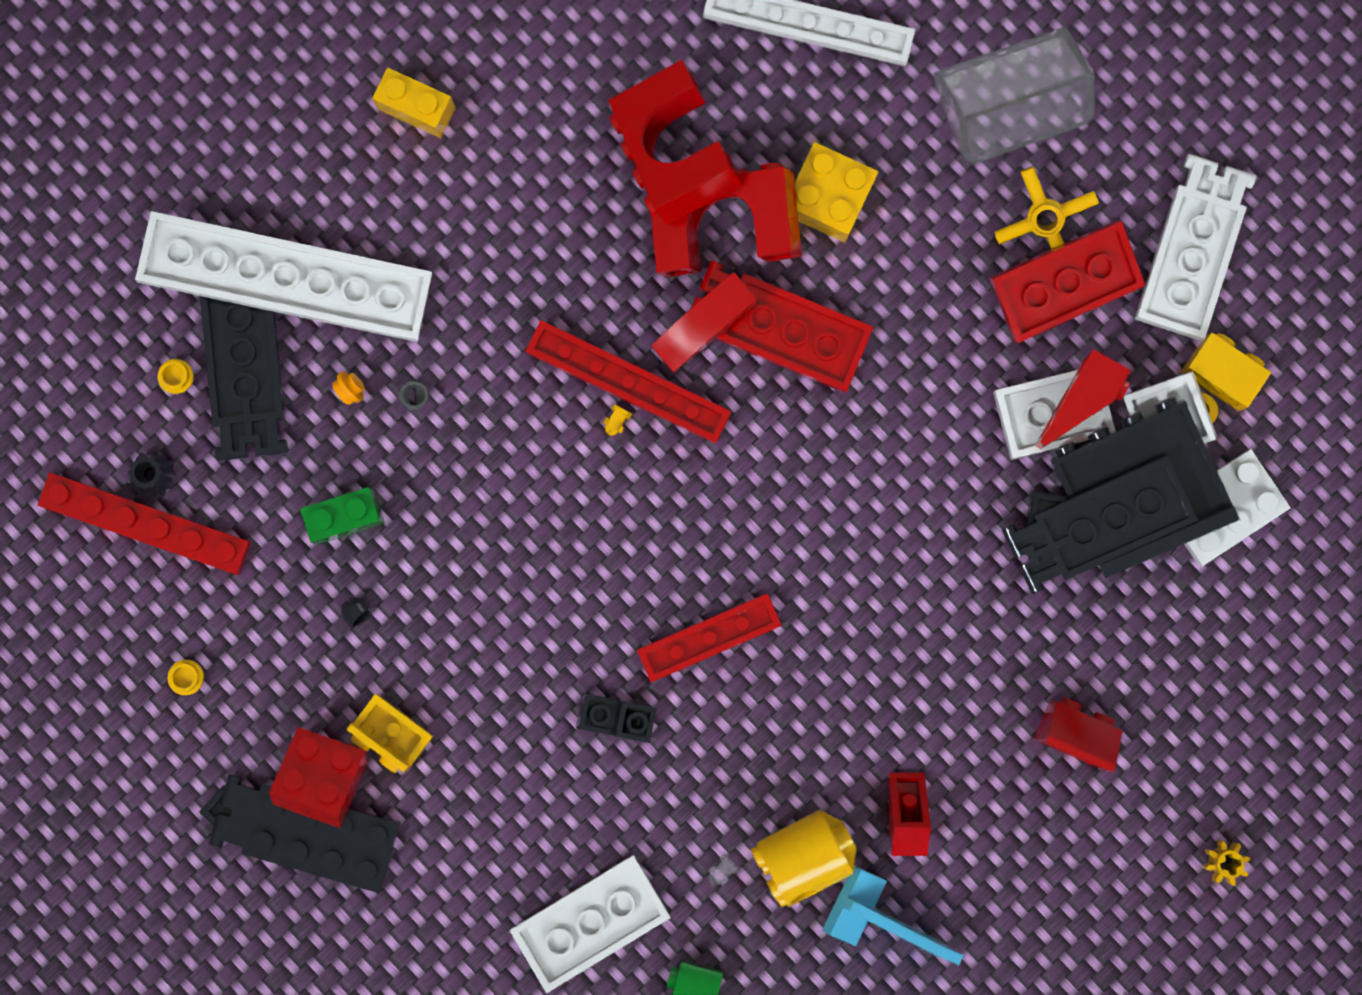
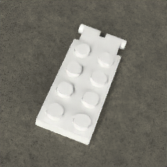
M1188 154L1184 167L1190 170L1185 186L1179 185L1176 188L1135 320L1203 341L1211 322L1247 208L1240 205L1245 188L1251 189L1253 187L1256 175L1226 166L1222 176L1215 175L1218 168L1217 162Z

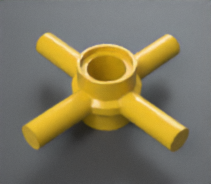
M1034 166L1020 171L1033 203L1028 210L1027 218L999 229L994 233L1000 245L1032 231L1038 236L1047 237L1049 245L1053 249L1064 244L1060 231L1064 227L1066 217L1095 206L1099 202L1094 191L1062 204L1056 200L1046 198ZM1043 210H1052L1056 213V219L1052 224L1043 226L1036 221L1038 214Z

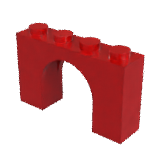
M682 59L608 100L613 111L609 119L616 132L623 134L625 140L620 143L628 160L630 162L634 160L636 168L632 170V173L640 188H645L648 193L643 199L653 217L659 215L666 225H669L743 185L730 156L719 141L677 162L665 163L654 158L655 143L663 129L674 120L706 103L693 74Z
M781 163L763 164L760 166L761 170L748 172L747 169H736L743 184L742 186L669 225H666L659 215L654 217L651 215L656 273L667 278L701 273L698 243L700 221L713 204L727 198L743 199L750 207L754 218L757 257L767 262L802 257L794 173L782 166Z

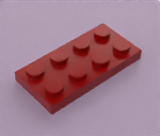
M1120 220L1113 221L989 277L1012 338L1016 343L1027 340L1146 286L1125 228Z

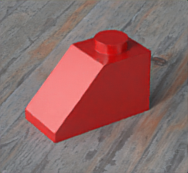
M889 773L891 855L928 856L931 823L925 773Z

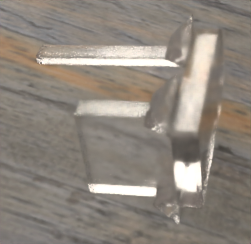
M725 854L720 858L722 862L716 868L712 866L708 870L710 872L709 882L711 887L719 884L724 886L728 882L726 878L732 872L736 874L740 870Z

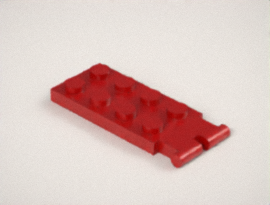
M716 261L710 262L699 290L708 294L730 276L722 272L724 267L722 264ZM743 273L740 280L757 299L756 305L732 323L728 330L716 340L846 393L874 327ZM695 297L692 307L696 305L702 298Z

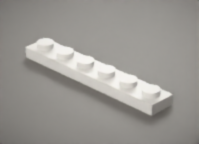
M707 0L703 13V18L902 66L907 65L915 33L913 28L795 0Z

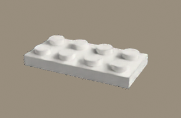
M633 854L510 929V932L545 992L548 993L670 919L671 916Z

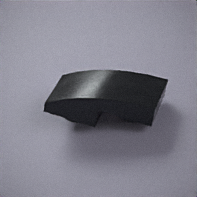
M583 693L576 728L650 743L657 708Z

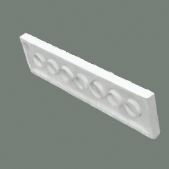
M151 211L135 280L137 283L418 342L432 272Z

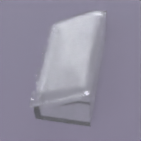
M1066 26L934 72L935 86L957 146L963 158L969 163L982 162L1081 127L1094 115V70Z

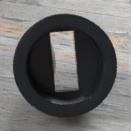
M351 597L349 601H345L341 606V615L350 628L362 624L373 612L368 603L360 597Z

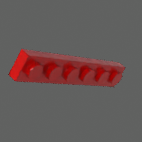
M540 320L525 351L526 354L714 444L717 443L732 412Z
M50 472L37 506L236 575H240L251 545L250 541Z

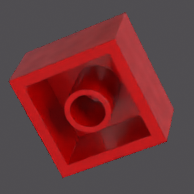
M297 727L269 792L272 804L341 828L367 765L366 750Z

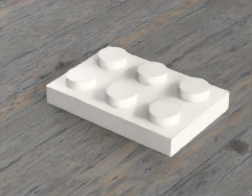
M1077 370L998 389L993 392L1011 460L1058 449L1071 442L1078 444L1090 441L1088 435L1104 427H1108L1110 432L1115 430L1109 405L1047 446L1039 449L1035 444Z
M1251 449L1217 470L1241 520L1184 544L1199 567L1204 566L1291 508Z

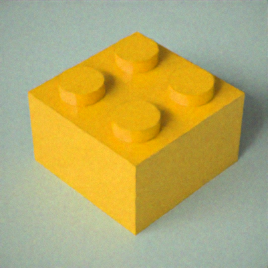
M814 142L795 181L798 221L846 243L879 171Z

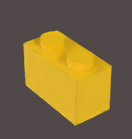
M388 67L372 98L378 110L439 138L442 137L456 108L451 96Z
M1210 333L1199 343L1180 372L1185 374L1193 371L1198 385L1238 412L1244 410L1252 403L1272 372L1264 368L1265 363L1257 356L1250 353L1245 355L1234 347L1236 345L1235 342L1221 333H1217V335Z

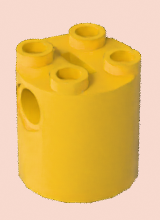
M818 810L756 842L757 846L751 849L760 869L762 868L765 875L771 874L772 879L768 880L767 884L781 907L785 905L791 907L854 874L856 846L844 823L822 810Z

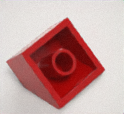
M1062 697L1060 702L1050 700L1033 739L1096 768L1114 772L1123 732L1113 727L1115 720L1098 712H1095L1093 717L1080 712L1081 704Z

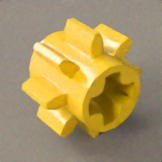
M1217 840L1218 848L1213 851L1205 849V853L1209 855L1208 863H1205L1202 867L1215 872L1212 876V881L1219 883L1225 877L1229 885L1235 886L1236 877L1240 875L1248 876L1244 867L1245 862L1251 859L1238 853L1241 849L1240 844L1234 842L1227 849V844L1224 841ZM1225 856L1232 858V862L1227 864V870L1220 867V863L1226 861Z

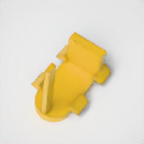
M616 404L611 408L614 412L610 419L606 417L603 422L606 425L605 431L610 436H614L618 432L622 433L624 421L626 419L629 420L632 416V413Z

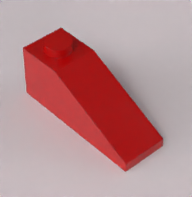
M1094 349L1085 356L1035 446L1042 449L1114 402L1115 399L1121 401L1131 384L1126 380L1131 370Z

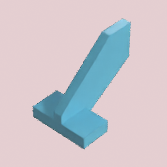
M854 865V874L847 877L822 929L824 932L856 946L867 922L870 921L938 957L957 965L960 964L964 955L938 939L875 909L874 907L887 881Z

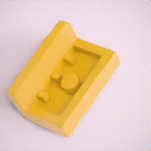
M375 694L355 722L351 723L346 729L353 734L350 740L366 751L370 748L381 755L379 762L394 773L398 770L402 772L408 771L434 737V735L379 694Z

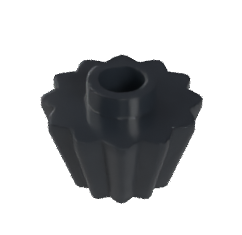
M151 450L147 454L140 453L136 460L130 463L131 469L128 471L127 476L130 478V487L136 489L139 496L147 495L148 498L154 499L157 495L164 496L167 489L173 488L172 480L177 474L172 470L174 462L167 460L166 454H157ZM155 468V477L152 481H149L147 473L150 469Z

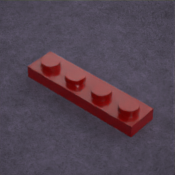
M767 593L642 647L637 652L652 683L782 625Z

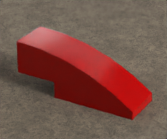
M733 272L675 322L651 347L670 370L675 373L728 330L732 323L755 306L757 299Z

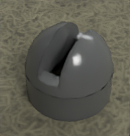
M418 381L407 382L399 392L400 403L408 410L422 408L428 400L426 387ZM409 388H415L416 405H410Z

